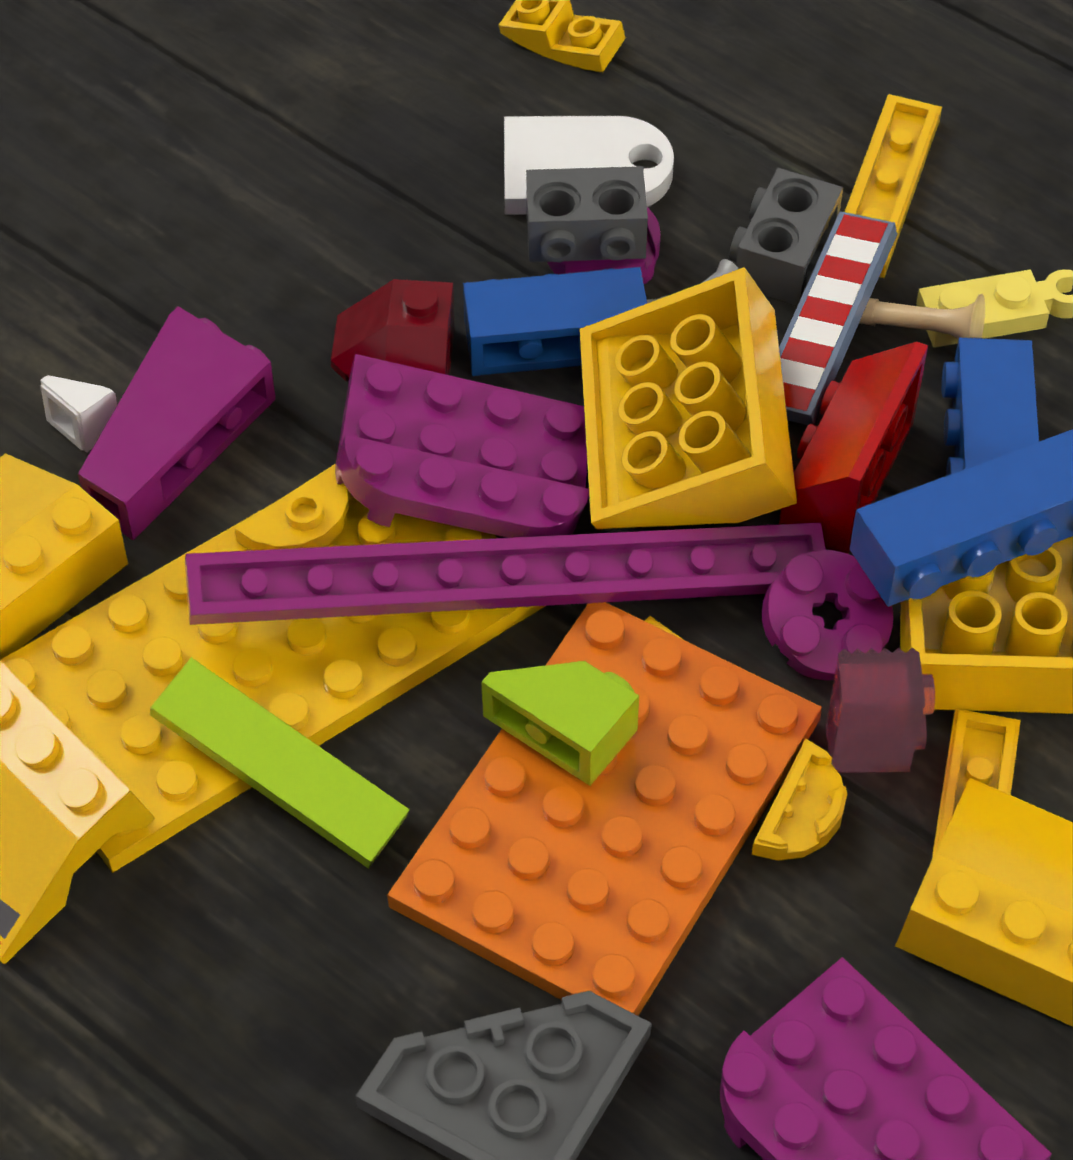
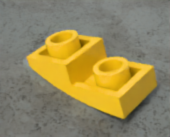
M516 0L498 25L502 35L537 54L570 66L602 73L625 40L622 21L574 15L570 0Z

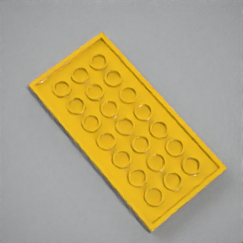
M348 491L349 509L344 519V528L327 547L496 539L497 537L494 534L398 513L394 514L390 527L382 526L367 519L370 509L362 505ZM255 513L2 658L0 661L134 793L155 817L146 828L114 834L97 850L102 860L111 872L114 873L251 788L249 784L150 716L151 706L191 657L320 746L545 606L189 625L185 574L186 554L250 551L236 541L234 528L257 514Z

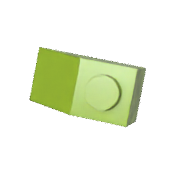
M586 661L490 672L481 682L483 717L589 786H591L638 730L639 695L619 675L612 672L603 673Z

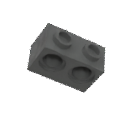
M643 166L526 170V218L529 262L645 259L648 215Z
M777 168L768 188L759 187L757 189L749 212V220L751 222L748 228L740 226L737 229L730 247L729 260L735 261L739 269L745 267L765 296L798 306L840 212L843 187Z

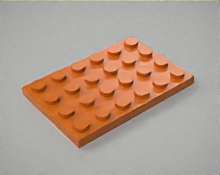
M606 602L588 603L546 665L586 661L603 673L612 672L626 680L634 692L639 695L638 730L589 786L501 729L391 888L387 898L389 908L560 1000L565 996L591 991L639 1016L792 767L805 739L810 738L818 725L822 707Z

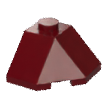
M393 279L338 314L331 354V368L346 382L349 381L351 367L355 354L449 375L455 333L453 283Z

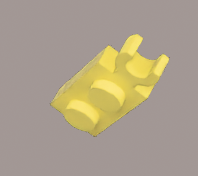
M1030 269L919 288L916 305L937 309H957L969 306L976 301L979 294H983L985 298L983 339L1046 328L1049 314L1063 319L1073 318V295L1062 294L1072 290L1073 271L1058 270L1051 273L1046 280L1038 282L1035 281ZM927 330L933 348L958 344L959 339L956 337Z

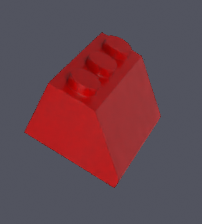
M916 341L853 360L841 383L834 380L830 382L820 407V415H823V418L818 426L813 424L807 426L799 444L797 458L801 460L797 468L793 470L797 503L781 508L779 525L821 523L825 548L846 554L850 553L856 509L875 502L914 423L928 345Z

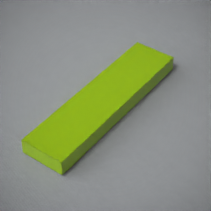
M192 657L150 708V716L368 869L408 816L410 809Z

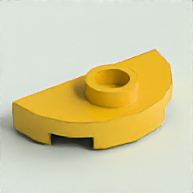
M336 464L235 527L236 541L250 551L327 547L342 532L344 519L349 509L348 489L344 483L337 484Z
M805 739L753 842L751 855L777 861L804 858L826 846L840 828L847 798L846 786H843L840 774L831 764L832 757L829 753L808 739Z

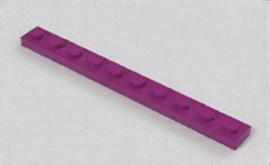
M821 523L190 553L185 556L189 625L766 594L768 587L792 558L812 551L826 550Z

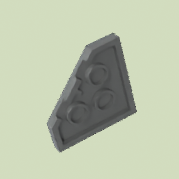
M591 991L562 997L561 1004L525 1013H522L520 1008L467 1020L464 1021V1028L427 1037L423 1036L422 1031L397 1037L392 1040L357 1093V1108L451 1160H576L649 1039L652 1023Z

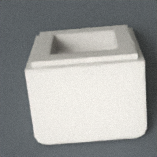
M49 375L45 376L40 380V387L47 422L79 449L87 453L94 447L117 407L116 394L111 389L103 386Z

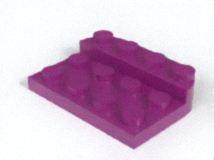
M355 354L347 390L335 475L337 484L344 483L354 498L370 509L367 516L368 520L390 527L394 514L398 513L507 538L573 534L589 498V489L585 488L588 463L584 406Z
M843 957L751 1036L743 1031L732 1043L723 1065L720 1102L725 1117L724 1127L739 1149L747 1143L763 1160H1050L1052 1155L1049 1150Z

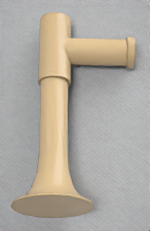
M979 294L974 303L957 309H937L881 302L878 299L870 298L859 324H882L949 334L958 339L982 338L985 320V298L983 294Z

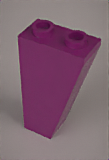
M177 307L168 316L78 473L81 488L119 519L122 534L134 540L276 400L271 361L258 348L252 345L244 346L222 333L219 327L206 318L199 319L182 308Z

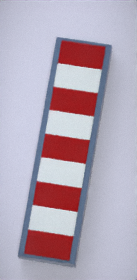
M839 212L779 346L788 421L804 425L816 424L824 394L830 382L835 380L897 237L894 222Z

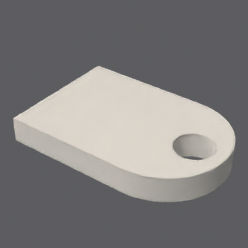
M504 117L505 215L526 214V170L634 167L633 163L639 160H650L658 164L653 168L644 169L646 204L649 207L666 194L672 183L674 163L672 146L659 129L645 121L632 117Z

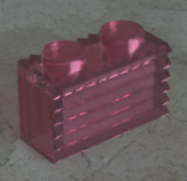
M844 648L838 654L826 721L828 753L832 757L831 764L838 773L910 772L913 751L924 750L926 746L927 729L925 714H933L935 706L933 675L922 674L919 652L911 648L905 653L900 648H897L891 653L884 648L880 653H877L871 648L868 652L864 653L857 648L851 654Z

